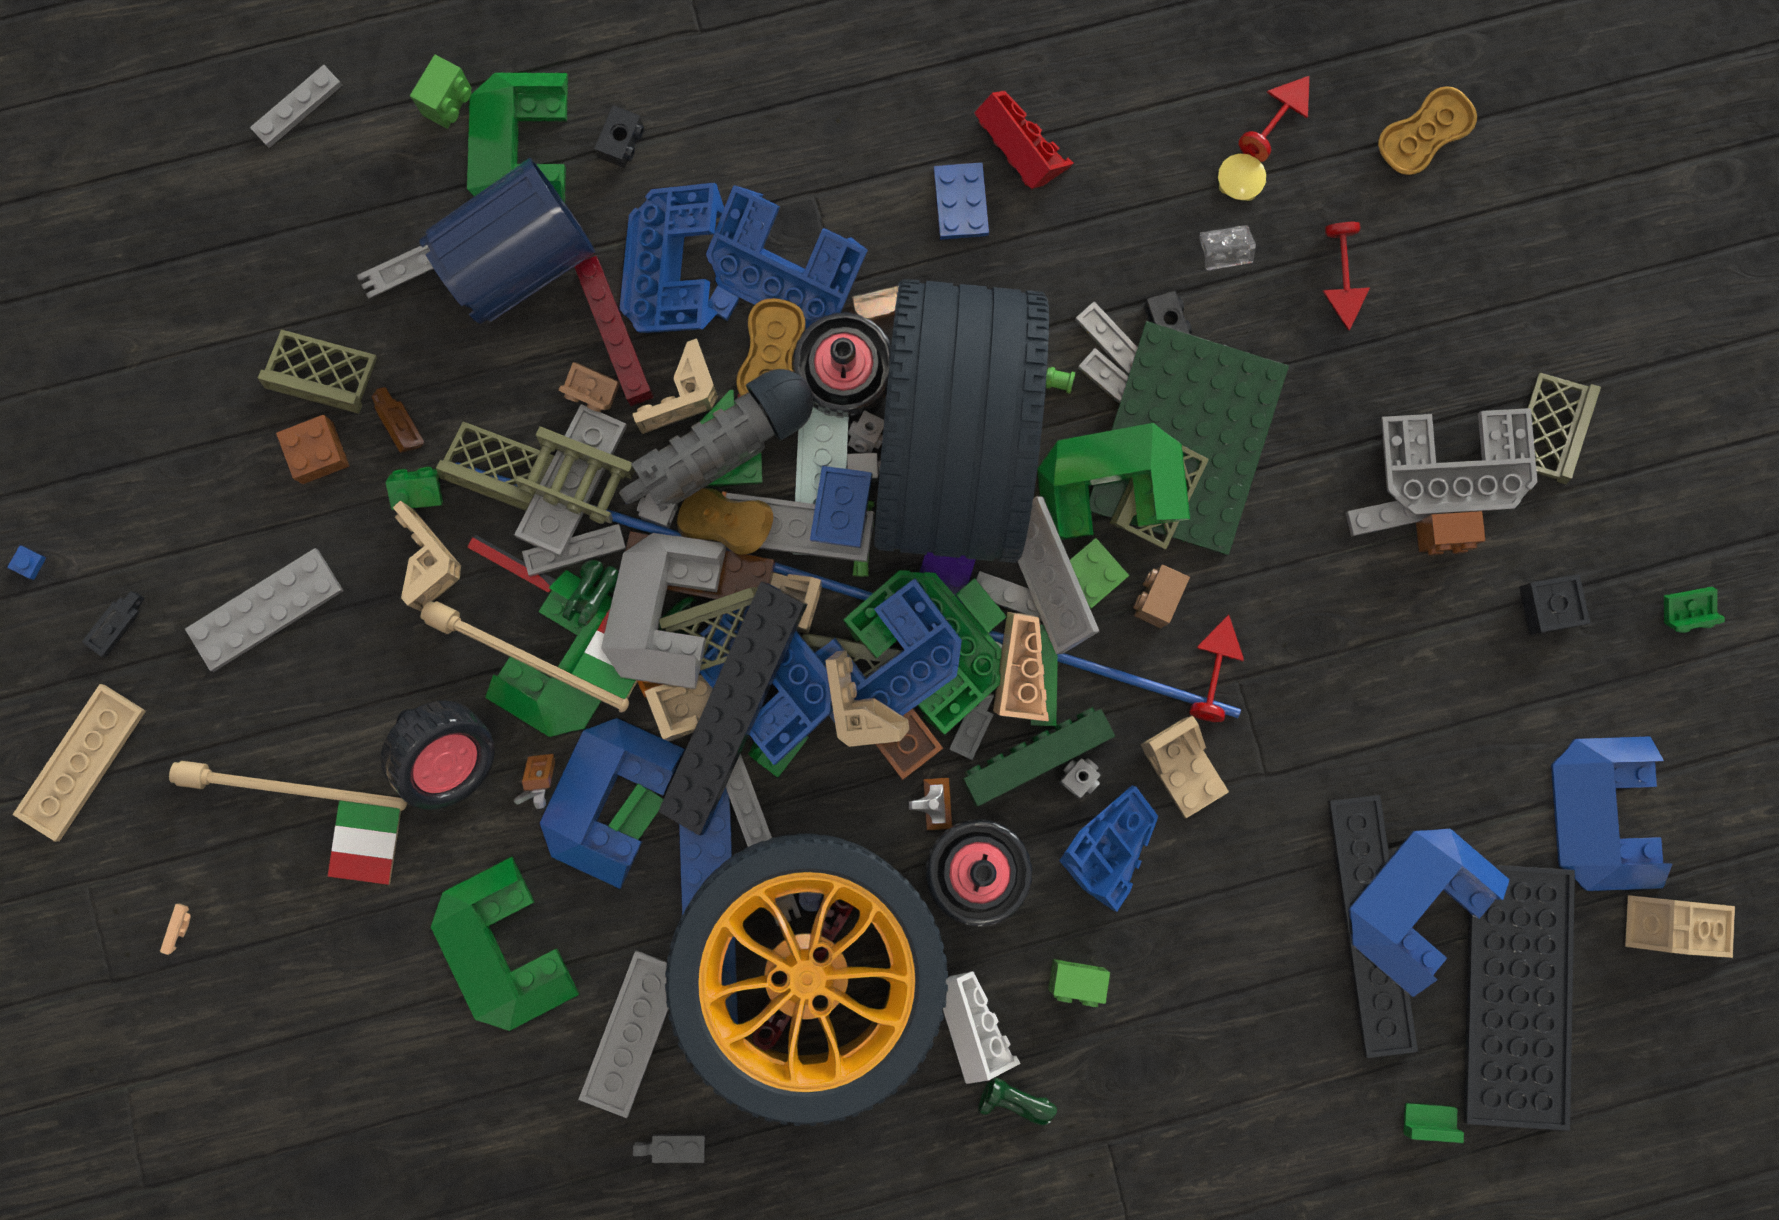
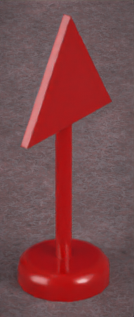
M1309 76L1267 91L1268 94L1284 103V105L1261 134L1250 131L1242 135L1239 139V147L1244 154H1249L1260 162L1265 161L1269 157L1271 146L1266 137L1289 107L1305 118L1308 117Z
M1359 222L1335 223L1325 227V234L1328 237L1340 238L1344 289L1323 290V293L1348 331L1351 329L1370 289H1350L1346 237L1356 235L1360 231Z
M1229 615L1196 647L1216 654L1207 702L1192 704L1189 712L1190 715L1201 720L1222 722L1225 718V711L1213 704L1222 656L1244 661Z

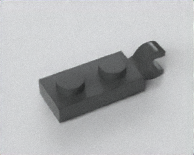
M990 693L963 718L949 748L950 750L971 760L973 759L994 715L987 711L994 697L993 694Z
M653 1134L652 1142H635V1145H633V1156L652 1155V1163H704L705 1134Z

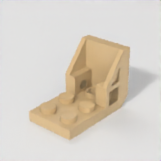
M697 339L687 342L674 375V381L680 397H667L661 401V404L653 407L652 405H645L638 408V412L633 413L634 420L642 434L713 408L718 395Z
M400 501L393 507L398 513L395 518L404 528L407 527L411 532H414L411 537L420 547L423 546V548L409 558L401 598L408 606L422 611L427 602H433L460 579L461 565L416 511Z
M773 572L771 585L808 604L796 631L809 634L822 590L821 580L791 574L784 576Z
M847 650L837 651L825 660L837 738L849 747L901 741L909 731L908 719L875 698L854 700L857 696L855 682H851L850 672L853 671V663L851 657L847 656Z
M702 675L698 677L696 689L661 685L644 691L663 740L672 741L694 732L713 690Z
M1193 716L1183 718L1141 744L1145 755L1184 818H1188L1229 792L1203 751L1206 746L1199 725Z
M1628 895L1625 946L1670 953L1733 958L1735 906Z

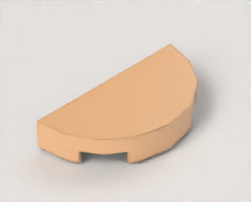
M175 904L160 952L167 955L171 954L177 948L174 946L178 936L184 937L191 915L187 913L189 910L187 906Z

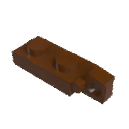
M386 387L377 389L371 396L376 412L399 452L402 453L421 448L424 441L401 401L397 402L395 399H392Z

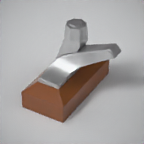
M554 754L528 757L522 780L524 792L514 799L517 805L534 797L533 803L536 809L546 806L544 794L545 789L550 788L555 766Z
M949 778L923 779L924 797L909 801V810L926 813L927 830L950 828L952 826Z

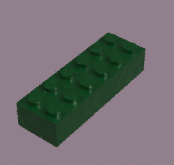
M1092 707L1076 715L1077 721L1072 723L1071 719H1068L1054 726L1055 732L1049 734L1047 730L1032 737L1034 743L1027 746L1023 742L1009 749L1010 755L1004 757L1001 753L987 760L988 766L981 769L978 765L965 771L966 777L961 780L974 806H980L1115 737L1102 709L1095 711Z

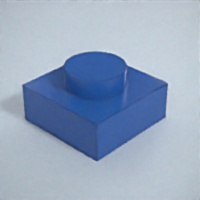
M717 286L708 301V307L717 311V316L728 321L739 302V297Z
M20 545L7 568L34 580L46 557Z

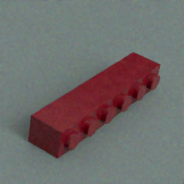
M597 255L582 261L575 266V270L630 406L654 398Z

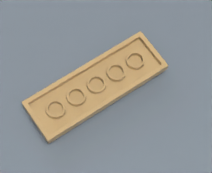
M99 684L13 815L53 841H60L146 711L109 687Z

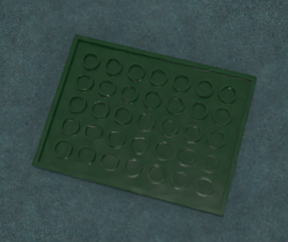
M1146 321L1111 431L1154 423L1180 442L1182 446L1209 459L1188 502L1190 519L1179 521L1172 538L1229 555L1289 365ZM1192 457L1184 460L1188 474L1196 471L1200 461ZM1130 479L1093 485L1089 498L1091 512L1112 519ZM1137 515L1133 516L1130 525L1139 527ZM1163 524L1151 528L1152 532L1164 536L1166 534Z

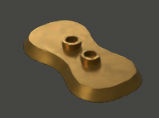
M1448 86L1437 88L1426 97L1422 106L1414 115L1394 122L1383 130L1379 138V150L1387 163L1396 171L1406 175L1419 173L1429 165L1439 148L1448 142L1467 136L1474 129L1477 122L1476 110L1471 101L1458 89Z
M772 298L761 300L752 308L748 317L750 349L737 375V388L741 396L748 392L747 383L768 371L785 369L793 372V352L797 341L800 340L801 334L805 330L804 314L796 304Z
M702 488L684 500L678 514L677 528L682 537L719 541L734 553L749 554L758 550L768 537L773 523V511L767 503L760 500L737 502L726 498L716 489Z

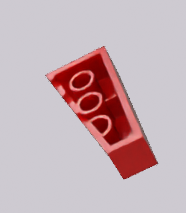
M1006 91L992 93L974 112L979 119L980 125L992 136L994 144L1004 152L1009 164L1016 168L1022 176V181L1031 189L1044 186L1074 164L1069 158L1064 160L1057 153L1060 148L1053 141L1049 143L1041 136L1042 129L1037 124L1025 119L1026 112Z

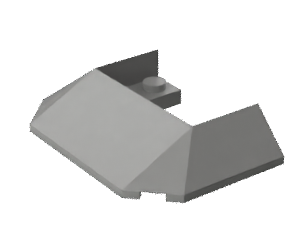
M1531 408L1479 412L1478 421L1482 461L1436 463L1432 414L1382 417L1387 492L1414 515L1516 508L1525 494L1537 483Z
M652 533L623 553L601 649L621 678L696 689L706 639L704 637L658 631L659 619L668 585L717 592L726 552V546L723 543Z

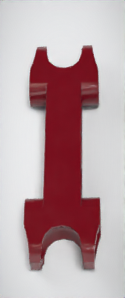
M836 900L826 914V917L831 918L834 916L835 922L830 921L827 924L826 920H824L821 936L833 942L854 906L848 902L840 903ZM813 925L811 926L808 933H811ZM824 947L816 948L813 952V957L818 961H822L827 949ZM784 973L778 985L786 982V973ZM769 998L768 1001L766 1002V1004H765L764 1008L762 1009V1011H763V1010L765 1009V1007L771 1002V999H770V998ZM778 1011L776 1015L773 1014L753 1032V1044L764 1051L773 1047L786 1027L790 1016L781 1011ZM767 1028L772 1031L768 1037L758 1035L762 1029Z

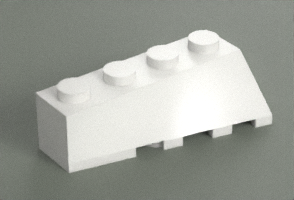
M974 972L946 978L948 992L946 1008H943L966 1084L988 1081L1019 1065L1020 1062L1017 1056H1012L1008 1048L1011 1044L1007 1036H1002L996 1025L999 1021L995 1013H991L986 1005L988 999Z

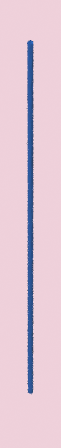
M474 467L475 471L479 473L486 472ZM497 475L500 481L506 482L511 480L510 478ZM608 509L606 510L612 514L613 522L651 534L658 533L682 537L678 531ZM775 562L773 572L784 576L791 574L820 579L823 588L864 601L873 594L872 592ZM995 631L988 633L994 641L1003 644L1004 634ZM1058 654V662L1191 704L1207 702V698L1072 655ZM1213 700V704L1221 707L1226 715L1235 718L1239 717L1240 708Z

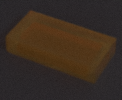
M898 286L852 297L856 314L870 320L895 314Z

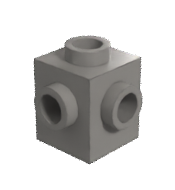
M864 410L858 423L853 421L847 433L851 436L848 446L854 448L859 453H872L874 447L879 449L883 440L881 432L884 428V420Z
M1082 758L1077 761L1072 759L1063 769L1066 774L1059 782L1077 798H1081L1086 792L1091 794L1100 783L1097 779L1101 775L1097 772L1098 766L1087 758L1085 761ZM1080 772L1084 774L1083 781L1078 777Z

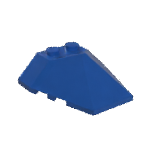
M1132 785L1078 832L1059 861L1084 891L1117 912L1133 886V883H1130L1135 868L1139 869L1142 861L1138 860L1143 845L1148 846L1158 815L1138 788Z

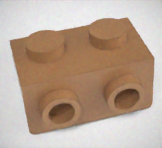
M573 362L566 382L560 386L559 391L565 393L564 397L574 402L581 400L588 403L587 408L601 412V410L611 408L620 381Z

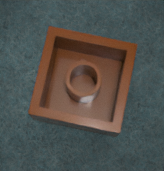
M325 415L276 433L294 480L301 484L349 467L334 423Z
M1482 511L1432 514L1416 523L1419 552L1428 551V555L1444 554V551L1452 550L1453 554L1466 553L1468 550L1476 549L1477 544L1485 541Z
M913 708L903 715V717L908 719L909 731L901 741L875 744L902 780L943 749Z

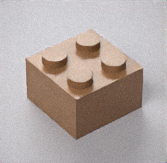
M1163 564L1157 569L1153 568L1143 583V586L1146 587L1145 592L1143 591L1141 595L1139 594L1133 608L1136 609L1134 616L1159 628L1169 624L1190 577Z

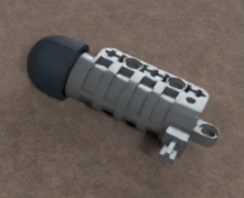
M785 369L768 371L747 383L748 392L734 400L735 405L725 411L719 409L712 414L713 418L706 423H696L691 427L692 431L680 438L677 435L669 440L670 444L660 451L655 448L631 463L639 479L630 483L619 492L625 504H631L649 493L662 512L668 508L667 505L670 503L672 505L680 503L758 455L765 449L764 442L773 436H776L781 441L806 424L813 410V395L808 383L797 373Z

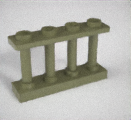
M539 427L536 437L542 448L528 478L516 477L515 481L520 488L519 490L529 496H534V494L542 496L545 502L552 505H557V503L567 506L566 509L574 514L580 515L581 512L590 515L589 518L597 523L603 524L604 521L612 523V514L606 510L620 479H624V477L632 479L635 473L631 465L632 462L546 428ZM556 449L563 452L565 457L551 488H547L537 484V481L550 453ZM579 458L586 461L588 467L573 498L560 493L573 462ZM604 468L610 471L611 477L597 507L583 501L597 470Z

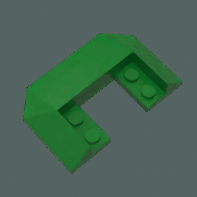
M494 73L470 95L467 190L474 197L520 165L517 164L519 121H567V73ZM537 164L565 203V165Z
M1154 423L1058 440L1037 469L1040 497H1043L1061 540L1093 535L1088 486L1133 478L1139 527L1190 519L1182 444Z
M566 570L549 587L552 591L539 612L578 635L558 668L572 674L608 610L611 608L613 598L606 595L598 612L588 625H578L581 615L578 613L574 615L571 621H568L562 616L567 601L577 589L581 579ZM592 586L586 597H590L596 589L594 586ZM509 657L498 676L493 674L485 697L548 737L585 729L602 702L553 677L550 678L537 669L512 657Z
M899 570L843 621L855 641L860 640L874 658H878L897 639L874 609L916 578L962 639L957 676L917 705L925 714L923 718L945 735L1000 685L1002 649L935 573Z
M513 857L444 891L431 924V929L474 1019L508 1031L579 995L558 949L511 972L489 927L490 925L535 903Z

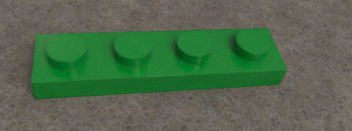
M1040 625L1041 657L1044 666L1043 678L1049 721L1030 719V725L1056 726L1058 654L1055 653L1045 626Z

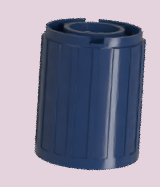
M531 158L525 160L515 169L427 229L426 235L419 240L422 248L428 245L430 251L425 255L442 282L461 306L465 305L474 310L469 315L479 324L487 320L492 322L596 253L569 208Z

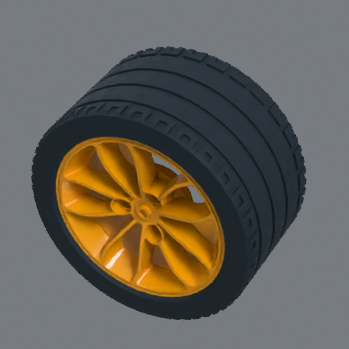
M903 279L899 282L892 335L877 498L874 546L878 550L894 551V549H901L903 553L927 555V552H931L935 556L960 558L963 555L967 559L993 561L994 558H997L1000 562L1016 563L1021 558L1027 538L1034 497L1045 400L1049 306L1048 299L1043 292L1026 290L1025 293H1021L1019 289L997 287L989 290L986 286L959 284V287L953 286V283L926 281L925 284L919 283V280Z
M789 834L758 842L736 853L722 863L719 868L715 869L697 890L677 925L670 945L665 973L666 1005L670 1011L668 1016L674 1036H678V1045L686 1056L687 1062L693 1064L694 1072L703 1079L707 1086L711 1085L714 1088L713 1092L724 1098L730 1105L734 1103L738 1106L737 1109L751 1113L754 1117H765V1120L769 1122L772 1120L787 1125V1122L794 1123V1126H800L801 1124L816 1126V1123L824 1122V1125L833 1121L846 1120L845 1117L851 1115L856 1117L865 1110L873 1109V1105L876 1103H883L891 1094L894 1095L898 1091L897 1088L901 1084L904 1086L911 1075L917 1072V1066L920 1062H924L929 1049L934 1044L932 1040L934 1036L938 1035L939 1027L944 1017L942 1009L946 1008L948 985L946 984V978H948L946 955L943 953L944 945L939 929L934 922L935 920L930 910L914 887L891 865L868 849L841 838L817 834ZM802 892L824 894V899L816 915L811 933L794 935L787 919L776 904L775 898ZM842 899L856 907L860 911V916L850 933L834 944L829 939L821 936L828 910L836 900ZM759 907H764L770 911L777 920L785 938L773 950L754 941L745 932L743 927V921ZM872 922L886 946L890 968L847 967L842 952L856 941ZM732 937H735L751 951L767 959L764 976L746 979L726 986L722 985L723 961ZM818 947H824L828 950V956L823 961H818L813 957V952ZM776 971L786 973V982L780 985L775 984L771 978L773 973ZM878 977L887 980L890 983V990L882 1009L866 1007L845 993L848 978ZM766 987L771 1002L752 1020L743 1024H736L729 1014L725 1000L730 995L741 990ZM823 995L828 999V1003L824 1008L814 1007L812 1001L816 996ZM839 1003L873 1021L857 1038L838 1048L835 1032L828 1015ZM778 1009L792 1017L788 1054L772 1049L764 1051L755 1046L753 1039L748 1036ZM818 1018L826 1034L829 1052L816 1055H798L797 1044L802 1019Z

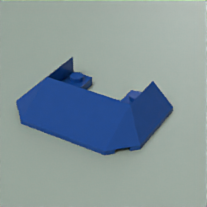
M707 183L651 189L645 196L647 200L639 209L635 207L629 214L620 310L633 323V327L639 333L704 329L718 313L708 307L710 282L706 279L680 281L684 237L715 234L716 218H721L724 210L717 184Z
M734 185L706 253L708 261L712 264L718 286L754 305L761 300L772 298L796 304L804 314L805 330L810 324L825 315L841 313L868 250L853 238L846 239L824 228L820 233L806 269L763 249L780 206L762 198L763 194Z
M916 578L874 609L904 649L866 677L853 660V671L850 672L851 682H855L857 696L854 700L875 698L902 716L957 676L962 639ZM834 638L821 649H818L815 654L826 666L825 660L835 652L844 651L837 639ZM832 706V713H831L829 716H830V718L833 720V722L835 723L834 712H833V706Z
M750 606L746 607L742 617L745 618ZM724 614L719 625L730 630L736 618L729 614ZM741 620L739 621V624L734 632L736 634H738L739 629L743 623ZM709 625L700 635L707 638L712 625ZM717 628L711 641L723 646L728 634ZM797 631L773 681L779 693L760 709L749 734L773 765H776L832 713L827 668ZM733 636L727 647L728 650H731V647L735 641V638ZM709 644L704 657L714 661L717 659L720 650ZM724 663L700 671V674L712 688H714Z
M618 718L584 730L540 821L551 857L621 889L642 841L620 831L616 832L611 827L598 822L600 813L618 775L637 784L639 783L661 795H665L686 749Z
M1652 738L1574 739L1567 746V750L1551 764L1559 867L1561 869L1575 870V880L1586 891L1663 888L1672 864L1663 863L1661 837L1620 839L1616 788L1657 787L1655 761L1664 760Z
M1451 829L1413 831L1349 908L1353 932L1351 935L1352 945L1409 995L1414 997L1437 981L1433 975L1447 959L1412 928L1442 890L1475 918L1480 919L1495 899H1504L1510 879Z

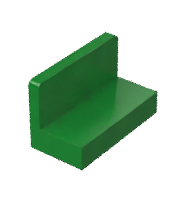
M975 578L955 594L987 633L991 632L996 625L1007 617Z
M638 783L609 824V827L616 832L620 831L639 840L657 815L664 799Z
M1414 1103L1405 1104L1404 1135L1416 1140L1464 1142V1132L1457 1129L1458 1110L1456 1107Z

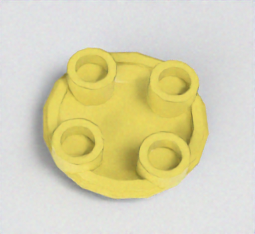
M1239 153L1228 157L1223 161L1219 169V190L1237 200H1253L1262 191L1266 183L1264 166L1257 158L1249 154Z

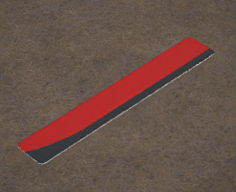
M477 535L473 536L468 545V548L546 592L551 590L549 587L556 581L545 573L530 577L525 562Z

